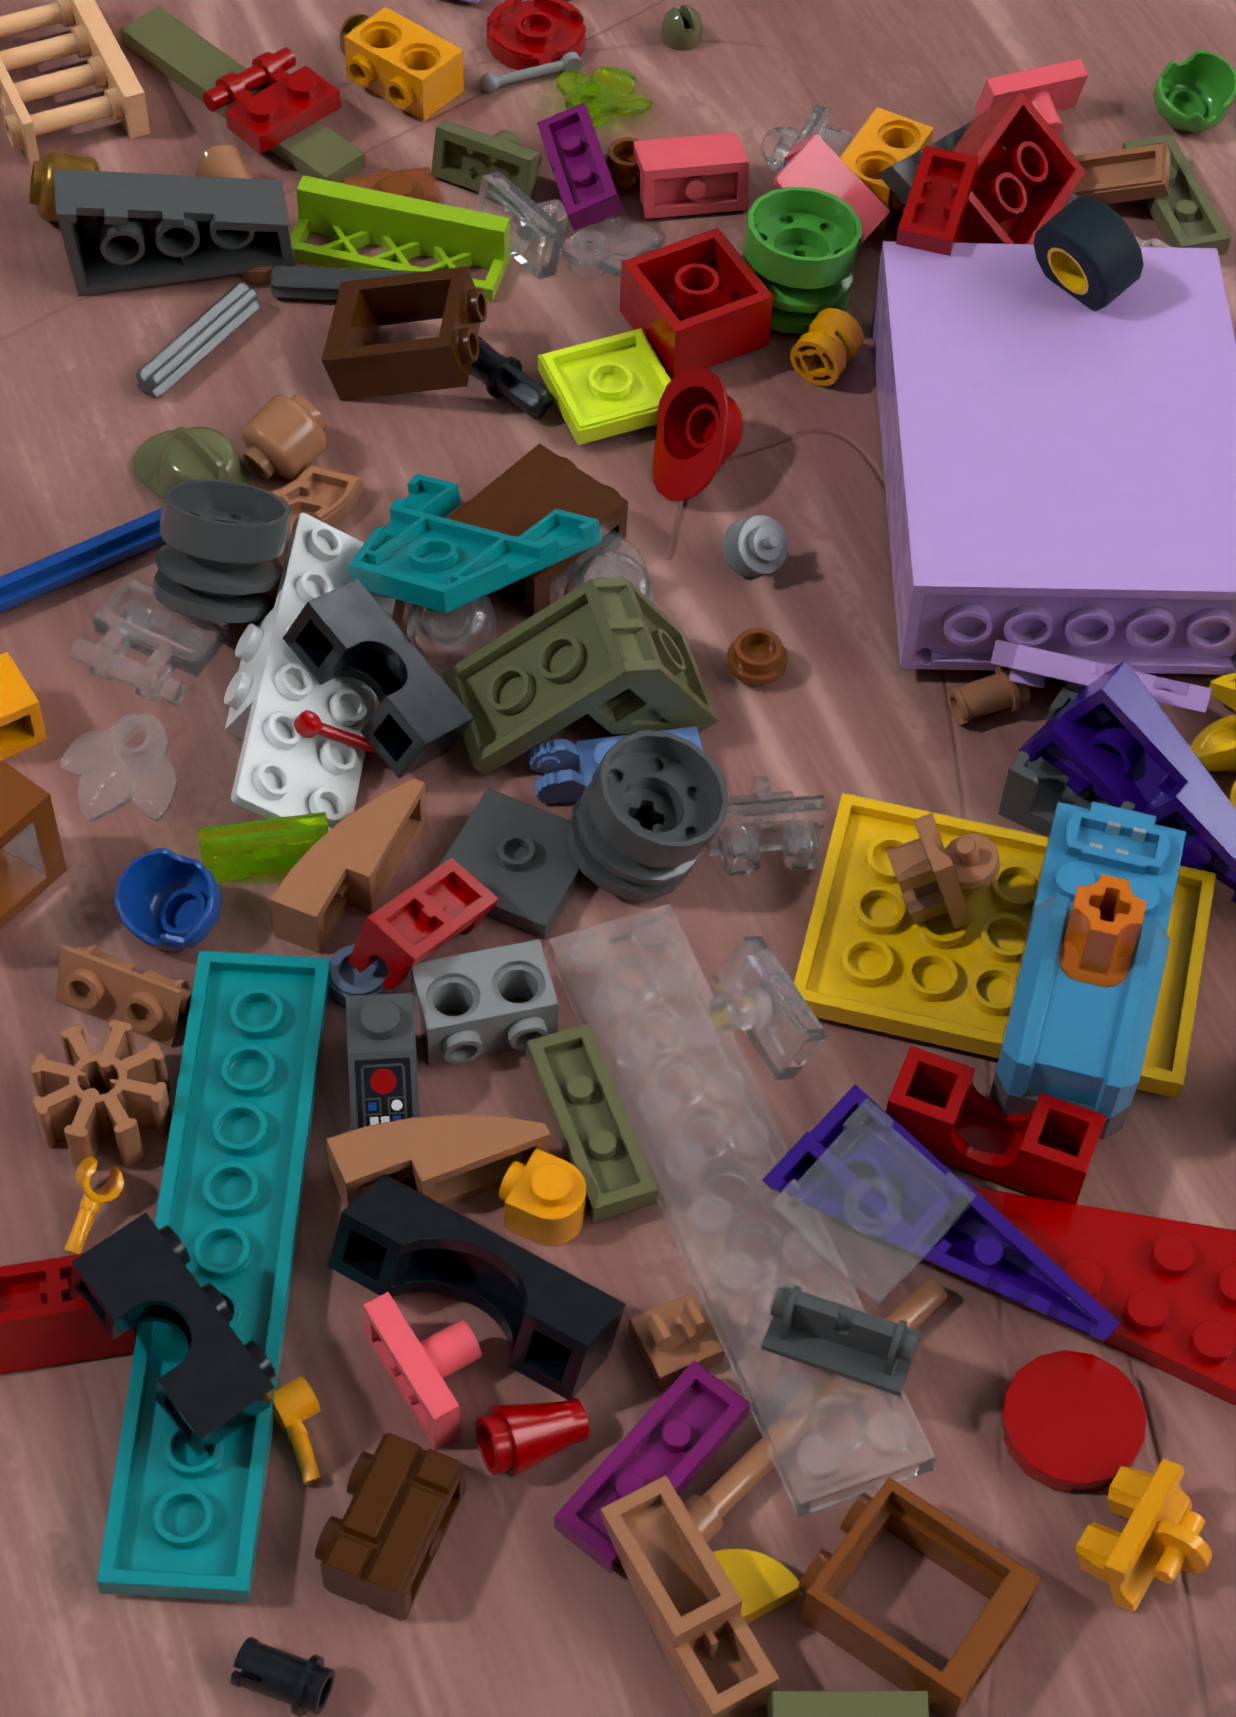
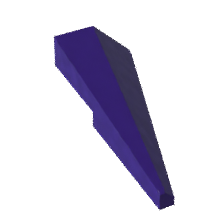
M1124 660L1082 690L1030 737L1018 751L1022 750L1028 753L1029 761L1032 763L1042 757L1068 775L1069 779L1065 786L1078 795L1090 790L1109 805L1119 808L1124 801H1130L1136 804L1134 811L1156 816V825L1186 831L1180 865L1216 873V879L1234 890L1231 901L1236 904V809L1129 663Z
M856 1084L810 1133L807 1131L762 1179V1182L774 1191L1099 1340L1105 1341L1120 1324L1115 1317L962 1177L955 1176Z

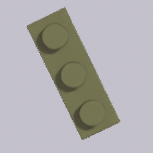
M1167 134L1123 142L1122 149L1160 143L1168 144L1171 155L1169 196L1143 199L1168 247L1217 248L1219 256L1226 255L1231 237L1173 135Z
M590 1023L526 1041L528 1061L568 1162L574 1165L585 1179L586 1208L592 1223L656 1204L658 1200L657 1185Z

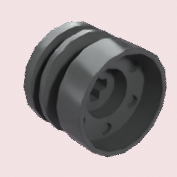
M189 480L169 486L163 494L159 533L167 544L161 546L156 554L158 571L154 576L152 589L156 600L172 611L206 621L246 623L263 620L275 606L278 585L283 571V567L276 558L282 556L287 547L291 509L288 503L270 491L228 480Z
M642 730L621 737L606 752L595 770L591 782L585 787L581 798L572 809L566 828L569 851L581 872L606 892L626 900H653L672 893L687 877L692 866L700 858L701 852L709 845L724 823L729 804L725 779L710 756L692 741L670 732Z

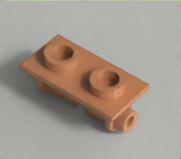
M93 944L86 949L80 946L72 948L63 945L60 947L55 1001L108 1022L118 1020L131 1024L132 1031L169 1046L175 1044L179 1013L185 1016L189 1014L192 990L189 989L188 981L181 978L175 980L149 969L143 974L135 972L136 964L102 952L100 947Z

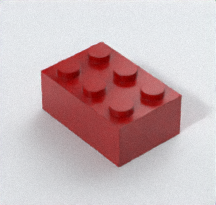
M1022 90L979 114L952 150L979 157L977 174L955 243L1033 244L1036 231L1060 212L1086 173L1085 169Z

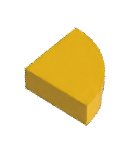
M723 1549L713 1552L742 1600L741 1615L747 1624L800 1596V1582L789 1569L777 1560L748 1549Z

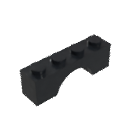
M386 1174L342 1211L327 1267L380 1296L386 1292H389L391 1297L412 1292H434L450 1295L473 1304L488 1314L504 1332L510 1351L508 1367L569 1401L608 1358L626 1306L625 1303Z

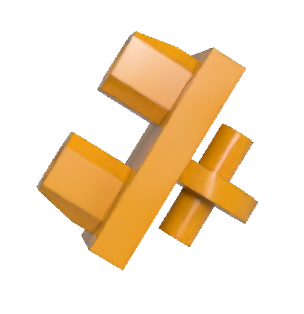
M1162 1459L1154 1474L1121 1466L1110 1484L1107 1501L1111 1513L1129 1519L1121 1533L1093 1522L1087 1525L1076 1545V1554L1080 1568L1097 1579L1108 1583L1114 1605L1133 1613L1138 1608L1154 1576L1166 1584H1173L1179 1571L1201 1574L1206 1570L1212 1559V1551L1209 1545L1199 1536L1205 1525V1520L1198 1513L1190 1511L1192 1508L1191 1499L1182 1491L1179 1485L1185 1474L1182 1465Z

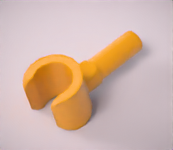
M93 1156L82 1160L76 1171V1182L84 1194L79 1204V1212L64 1247V1251L72 1255L81 1254L94 1218L99 1213L102 1203L112 1201L123 1190L124 1179L121 1171L115 1165L112 1167L109 1179L105 1185L100 1188H91L90 1180L96 1171L98 1162Z
M300 1376L275 1391L273 1404L275 1407L274 1418L280 1428L287 1432L288 1439L293 1446L303 1484L307 1486L321 1481V1476L308 1432L302 1422L319 1413L321 1409L310 1385L304 1377Z

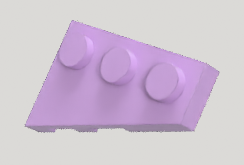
M997 639L990 662L1011 668L1008 678L1010 681L1044 688L1047 677L1067 681L1065 687L1078 693L1115 667ZM1135 671L1157 703H1165L1206 713L1212 688Z

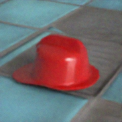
M690 367L677 373L667 384L659 401L657 434L652 462L653 481L657 491L670 501H685L697 496L710 484L719 467L724 464V461L736 451L742 438L744 425L742 413L734 399L726 394V389L718 375L707 368Z

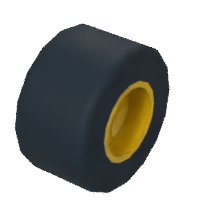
M1078 197L1040 227L1035 234L1033 243L1035 255L1044 275L1092 311H1098L1106 307L1141 276L1144 263L1142 251L1134 233L1115 211L1095 198Z

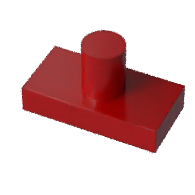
M927 145L924 146L897 229L896 244L951 256L977 174L978 156Z

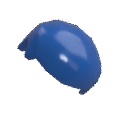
M157 848L133 859L117 880L114 905L122 923L140 941L160 950L180 952L184 948H192L206 939L219 919L222 891L212 872L206 870L205 866L198 859L178 855L168 848Z

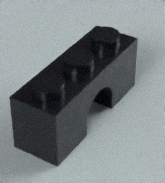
M358 578L308 601L282 638L321 685L336 677L346 676L362 681L374 691L379 699L380 706L360 732L399 779L447 753L475 718Z
M145 1212L73 1260L71 1283L112 1340L135 1325L149 1321L166 1323L178 1330L184 1337L189 1352L179 1365L157 1380L155 1399L196 1456L199 1457L271 1405L275 1389L271 1380L276 1377V1373L263 1350L252 1340L244 1345L227 1323L233 1319V1315L220 1292L211 1283L201 1287L185 1265L190 1262V1256L177 1234L167 1225L159 1230Z

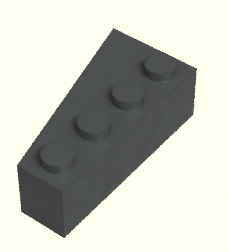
M53 169L56 216L78 296L248 273V270H254V267L295 266L290 220L282 180Z

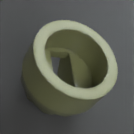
M682 5L680 9L673 7L668 10L662 23V41L664 44L675 50H690L698 46L702 38L700 14L688 5Z

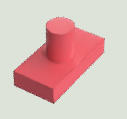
M1077 59L989 78L985 82L975 112L978 116L1022 90L1058 136L1063 131L1064 126L1057 110L1075 107L1087 80L1088 73L1082 60Z
M389 1292L365 1303L363 1311L366 1338L435 1450L461 1436L460 1406L443 1378L482 1358L479 1343L469 1325L461 1319L419 1342Z

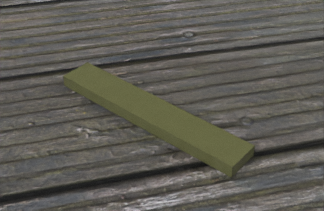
M159 6L120 28L122 44L202 102L203 93L214 88L218 78L229 72L238 74L246 69ZM261 85L260 87L252 90L250 93L255 95L258 92L266 89V87ZM224 106L216 112L226 118L225 111L230 108ZM320 121L313 123L269 149L305 176L339 183L366 168L365 153Z

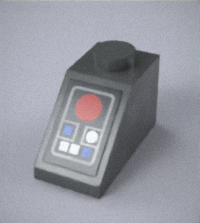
M413 992L345 996L352 1130L374 1124L419 1117Z

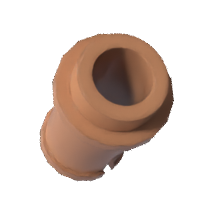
M998 666L993 675L958 687H950L948 689L949 692H947V698L954 719L959 725H964L968 721L1006 708L1012 713L1019 711L1021 703L1027 702L1030 698L1028 685L1008 680L1011 669Z

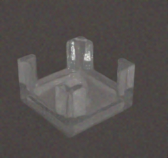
M866 1098L845 1121L843 1132L798 1181L794 1178L774 1199L770 1206L777 1217L879 1309L975 1201L976 1194L951 1172L945 1175L894 1129V1122L871 1100Z

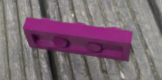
M585 102L537 122L556 184L573 230L576 231L590 224L600 223L609 216L623 211L593 120Z
M693 1361L554 1516V1528L611 1574L621 1562L600 1516V1509L665 1475L679 1496L748 1417L750 1403L697 1362Z

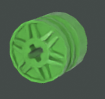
M786 187L771 190L757 198L748 211L742 258L773 295L770 329L782 333L805 334L808 332L809 325L821 310L837 308L846 312L848 309L849 291L853 284L852 270L858 259L862 226L861 220L852 206L833 194L815 188Z

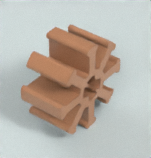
M111 1020L108 1024L110 1034L102 1053L92 1054L86 1043L83 1026L81 1024L70 1026L60 1032L67 1064L48 1060L44 1054L40 1053L35 1057L30 1070L37 1095L32 1098V1104L41 1137L49 1149H54L57 1146L56 1142L66 1138L75 1168L85 1158L89 1156L95 1158L103 1137H113L119 1149L122 1165L129 1167L144 1159L138 1126L156 1130L160 1136H166L169 1132L172 1114L168 1094L171 1089L164 1053L155 1041L150 1042L147 1049L137 1053L132 1027L129 1023Z

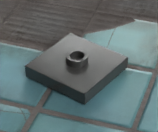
M487 788L440 863L442 865L450 858H453L499 898L496 907L485 915L543 939H546L583 876L569 851L566 831L569 820L490 788Z

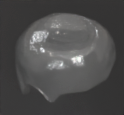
M487 595L448 613L433 612L426 607L412 604L407 617L409 640L428 662L442 668L454 666L495 639L498 628L496 612Z

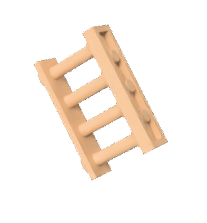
M55 0V3L0 16V38L59 23L64 28L71 26V33L0 51V106L5 114L3 116L5 131L13 148L21 147L30 166H33L34 160L40 161L36 136L110 116L113 121L120 119L130 139L150 134L145 92L95 0ZM73 54H78L79 58L87 57V64L16 83H13L8 73L11 70ZM94 85L96 89L104 88V96L29 115L24 105L25 102Z

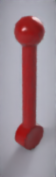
M303 711L294 721L296 731L305 738H312L318 734L380 756L365 737L322 723L320 717L312 711Z

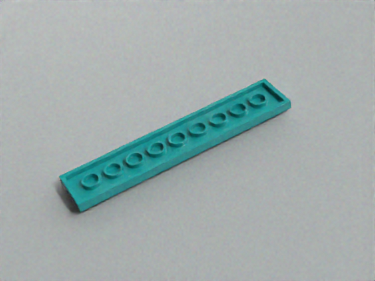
M199 951L155 1225L159 1230L166 1225L169 1226L180 1238L190 1256V1262L185 1266L199 1285L202 1287L207 1283H211L223 1296L233 1315V1319L227 1323L241 1342L245 1345L252 1340L266 1354L276 1373V1377L271 1380L275 1386V1393L278 1389L329 995L331 963L330 958ZM157 1321L140 1323L137 1329L98 1570L97 1585L101 1594L251 1602L275 1415L273 1397L268 1408L197 1457L155 1399L157 1380L184 1360L189 1352L187 1343L178 1330L166 1323Z

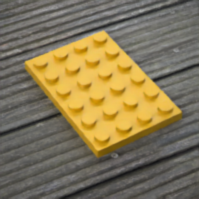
M842 793L790 996L788 1011L998 1058L1048 837ZM930 813L934 816L944 848L957 837L973 833L984 835L991 839L997 847L1001 865L998 874L990 883L981 888L971 890L961 888L973 923L955 930L948 912L914 925L886 852L889 849L920 838L914 819ZM1185 866L1179 867L1167 929V936L1169 937L1167 959L1137 1090L1179 1099L1184 1086L1216 873Z

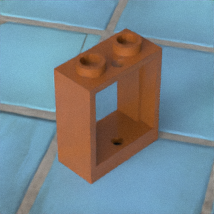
M4 761L0 763V929L67 871L50 794Z
M888 1477L874 1498L863 1492L851 1506L840 1527V1530L847 1535L832 1555L825 1549H822L805 1571L799 1583V1587L806 1592L800 1620L902 1691H928L929 1709L938 1716L958 1717L1030 1609L1042 1578L891 1477ZM886 1530L990 1600L942 1672L837 1600Z

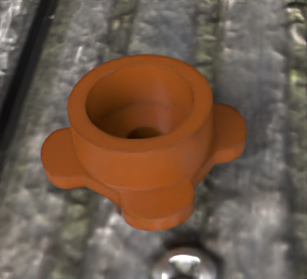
M624 137L617 139L609 145L608 154H604L615 185L622 189H630L640 183V169L634 155V142L639 140L637 138Z

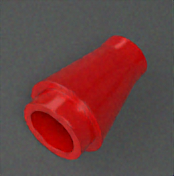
M578 1398L560 1402L494 1405L489 1415L477 1419L476 1437L481 1457L488 1471L492 1475L506 1472L510 1477H515L565 1448L588 1440L589 1423L585 1409Z

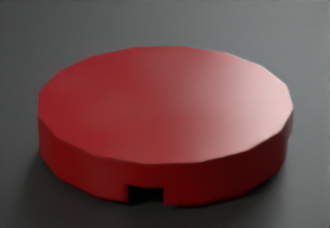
M507 0L495 7L487 18V47L492 56L508 68L515 70L531 68L560 61L568 52H576L581 56L585 50L586 26L583 24V16L579 9L565 0H534L521 2V0Z
M1063 1350L1036 1357L1017 1371L1002 1401L1001 1425L1004 1430L1003 1439L1008 1454L1027 1476L1052 1490L1072 1492L1073 1488L1081 1490L1091 1488L1090 1492L1110 1487L1121 1466L1132 1467L1145 1441L1146 1412L1137 1388L1119 1368L1093 1354Z

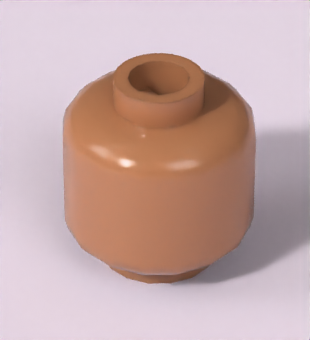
M295 394L292 398L275 395L242 428V438L248 448L243 457L256 473L267 480L273 474L288 481L295 480L308 464H312L326 449L327 439L324 429L327 427V422L321 413L300 395Z

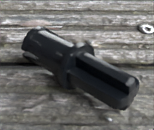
M478 336L479 357L476 362H472L470 374L486 385V390L492 397L499 398L503 395L534 419L543 417L553 403V395L522 372V364L518 359L512 356L505 357Z

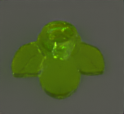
M613 66L601 67L596 69L592 75H586L573 69L562 72L557 78L556 90L565 96V107L570 109L585 102L595 127L606 125L611 114L637 116L651 110L654 105L652 100L633 93L637 78L630 71Z

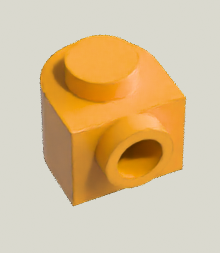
M538 1148L534 1150L526 1165L516 1160L510 1165L499 1190V1199L505 1201V1229L546 1246L561 1245L576 1237L585 1221L586 1183L581 1172L571 1163Z

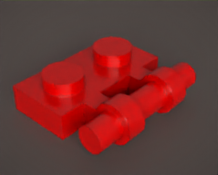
M287 47L274 54L265 52L252 60L251 67L238 74L234 72L225 74L216 80L214 88L202 95L205 106L211 112H215L224 106L230 108L225 111L227 128L260 154L341 108L340 91L309 67L304 66L292 74L286 72L296 66V58ZM261 85L266 87V89L258 92L255 95L250 93L252 90L260 87Z

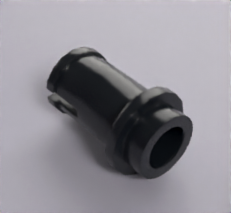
M253 1637L245 1640L235 1659L233 1667L242 1669L241 1672L235 1670L231 1674V1684L233 1686L244 1687L291 1705V1713L298 1717L304 1716L306 1712L319 1715L322 1712L331 1694L335 1679V1670L324 1666L323 1657L315 1654L309 1660L263 1644Z

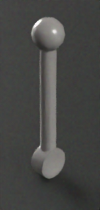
M568 52L560 61L501 75L487 72L481 77L480 86L485 92L493 93L500 85L559 71L573 75L581 70L583 63L576 52Z

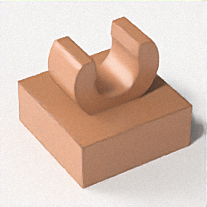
M693 1292L629 1318L628 1332L659 1390L672 1385L693 1361L706 1370L723 1363L724 1349Z

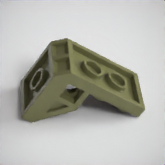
M626 577L591 578L443 672L445 683L475 717L462 735L472 766L485 776L586 714L590 715L611 734H633L642 730L661 731L697 726L700 733L719 721L684 631Z

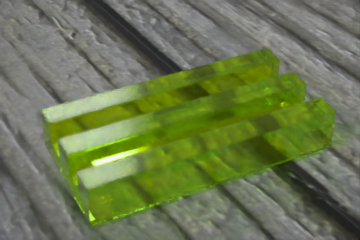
M326 812L197 828L202 864L206 870L212 872L217 883L287 874L306 852L329 832Z

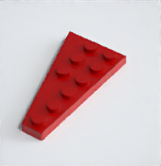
M972 1187L1120 1322L1119 1326L1105 1341H1099L1236 1406V1230Z

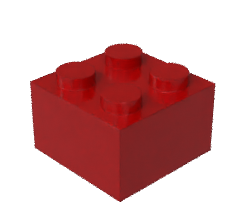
M719 228L621 262L619 311L634 330L642 328L671 379L677 373L690 367L708 368L769 345L773 295Z

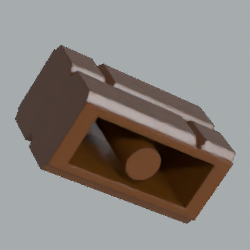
M391 1433L383 1435L374 1455L363 1451L352 1469L347 1485V1493L353 1495L352 1501L343 1519L335 1516L329 1518L316 1546L315 1558L322 1561L320 1565L324 1587L335 1595L358 1604L364 1603L370 1609L399 1621L406 1620L466 1491L465 1465L460 1460L432 1449L424 1450L419 1444Z

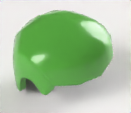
M1197 50L1191 57L1180 63L1172 60L1160 74V78H1158L1154 88L1153 97L1158 113L1176 130L1190 132L1210 130L1222 122L1235 99L1236 71L1224 57L1206 50Z

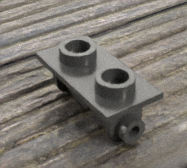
M794 1285L793 1288L787 1286L778 1288L770 1311V1315L773 1317L761 1345L762 1350L901 1396L922 1336L921 1331L907 1327V1322L903 1320L895 1323L802 1292L803 1287Z

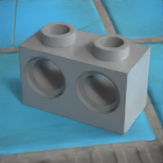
M540 939L423 961L411 968L414 1008L429 1065L447 1061L456 1064L474 1060L482 1054L512 1048L515 1050H526V1041L558 1032L559 1003ZM520 998L528 1000V1002L512 1003L509 1000ZM450 1011H458L464 1013L459 1016L444 1015V1013Z

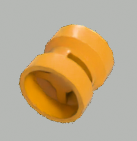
M837 308L821 310L809 325L808 332L803 334L791 349L790 360L793 368L803 379L814 385L829 386L834 384L846 369L847 361L852 360L863 346L864 333L862 327L855 318L845 311Z

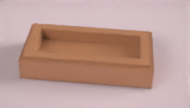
M1160 143L1074 156L1086 173L1063 208L1078 197L1095 198L1104 204H1114L1169 196L1171 155L1168 144Z

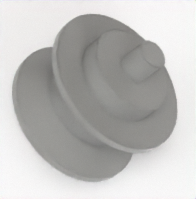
M756 515L738 520L730 525L723 539V553L733 571L741 576L754 577L760 574L772 573L783 565L788 553V540L783 527L778 521L767 515Z

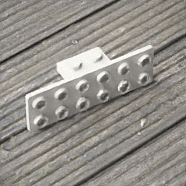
M300 513L293 523L275 606L257 626L249 624L237 643L235 656L240 658L241 661L239 670L230 681L224 696V704L230 706L224 731L244 740L231 793V801L238 806L318 841L345 817L354 812L366 751L318 734L312 738H305L296 731L294 721L303 711L309 710L316 713L322 723L364 737L360 731L373 715L377 696L368 685L352 677H336L321 685L282 639L308 601L351 582L348 565L364 545L363 542L306 513ZM370 592L392 618L396 599L384 598L380 594Z

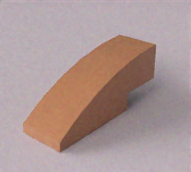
M413 778L379 795L345 817L306 852L292 867L269 899L275 937L320 954L348 906L371 914L373 913L427 820L425 782Z
M456 1114L407 1118L369 1125L326 1138L329 1171L345 1208L384 1174L447 1207L500 1187L510 1165L515 1160L526 1165L536 1148L550 1154V1132L545 1123L504 1116Z
M665 1475L601 1508L600 1516L631 1586L698 1716L746 1717L766 1706L771 1692L778 1691L780 1678L741 1615V1598L667 1476Z

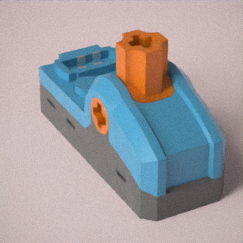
M1093 801L1090 809L1062 802L1057 803L989 1095L1002 1114L1021 1115L1032 1111L1042 1092L1106 1115L1107 1117L1099 1139L1103 1140L1123 1129L1139 1084L1169 947L1167 929L1186 831L1156 825V816Z

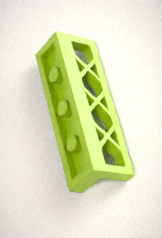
M302 176L296 189L299 218L291 233L295 261L333 268L433 271L475 266L489 269L485 281L474 278L472 280L476 289L481 288L483 290L486 301L493 302L511 259L510 218L315 177ZM310 232L331 236L334 239L333 242L322 246L305 243ZM367 245L383 247L386 252L369 257L358 254L356 250ZM422 255L434 258L437 263L422 268L410 265L407 260Z

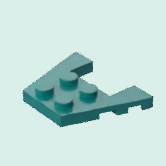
M417 473L407 484L409 491L407 498H397L390 507L391 520L387 526L374 529L348 566L351 581L358 578L370 592L380 594L384 598L398 599L423 606L433 612L448 613L597 545L601 541L599 520L554 509L518 537L443 518L461 505L458 484Z

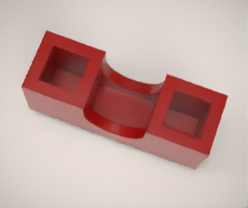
M910 1046L886 1108V1112L941 1162L1039 1198L1077 1203L1107 1117L1106 1115L1042 1092L1032 1111L1021 1115L1002 1114L995 1103L983 1097L974 1087L973 1076L975 1068Z

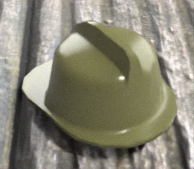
M179 427L154 435L139 446L133 457L134 473L147 488L162 500L163 494L169 486L182 481L212 479L253 485L252 475L240 460L231 440L218 430L207 427H191L188 429Z

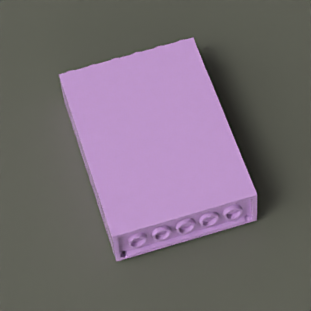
M883 241L872 319V337L900 669L995 671L1000 665L990 662L997 639L1115 667L1126 660L1134 671L1142 673L1227 675L1236 672V341L1217 248L1140 247L1144 263L1140 278L1106 307L1098 311H1092L1044 275L1036 259L1033 244L955 243L951 256L898 245L896 241Z

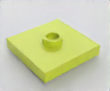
M642 328L538 355V371L549 392L553 395V399L577 445L657 424L659 401L671 380Z

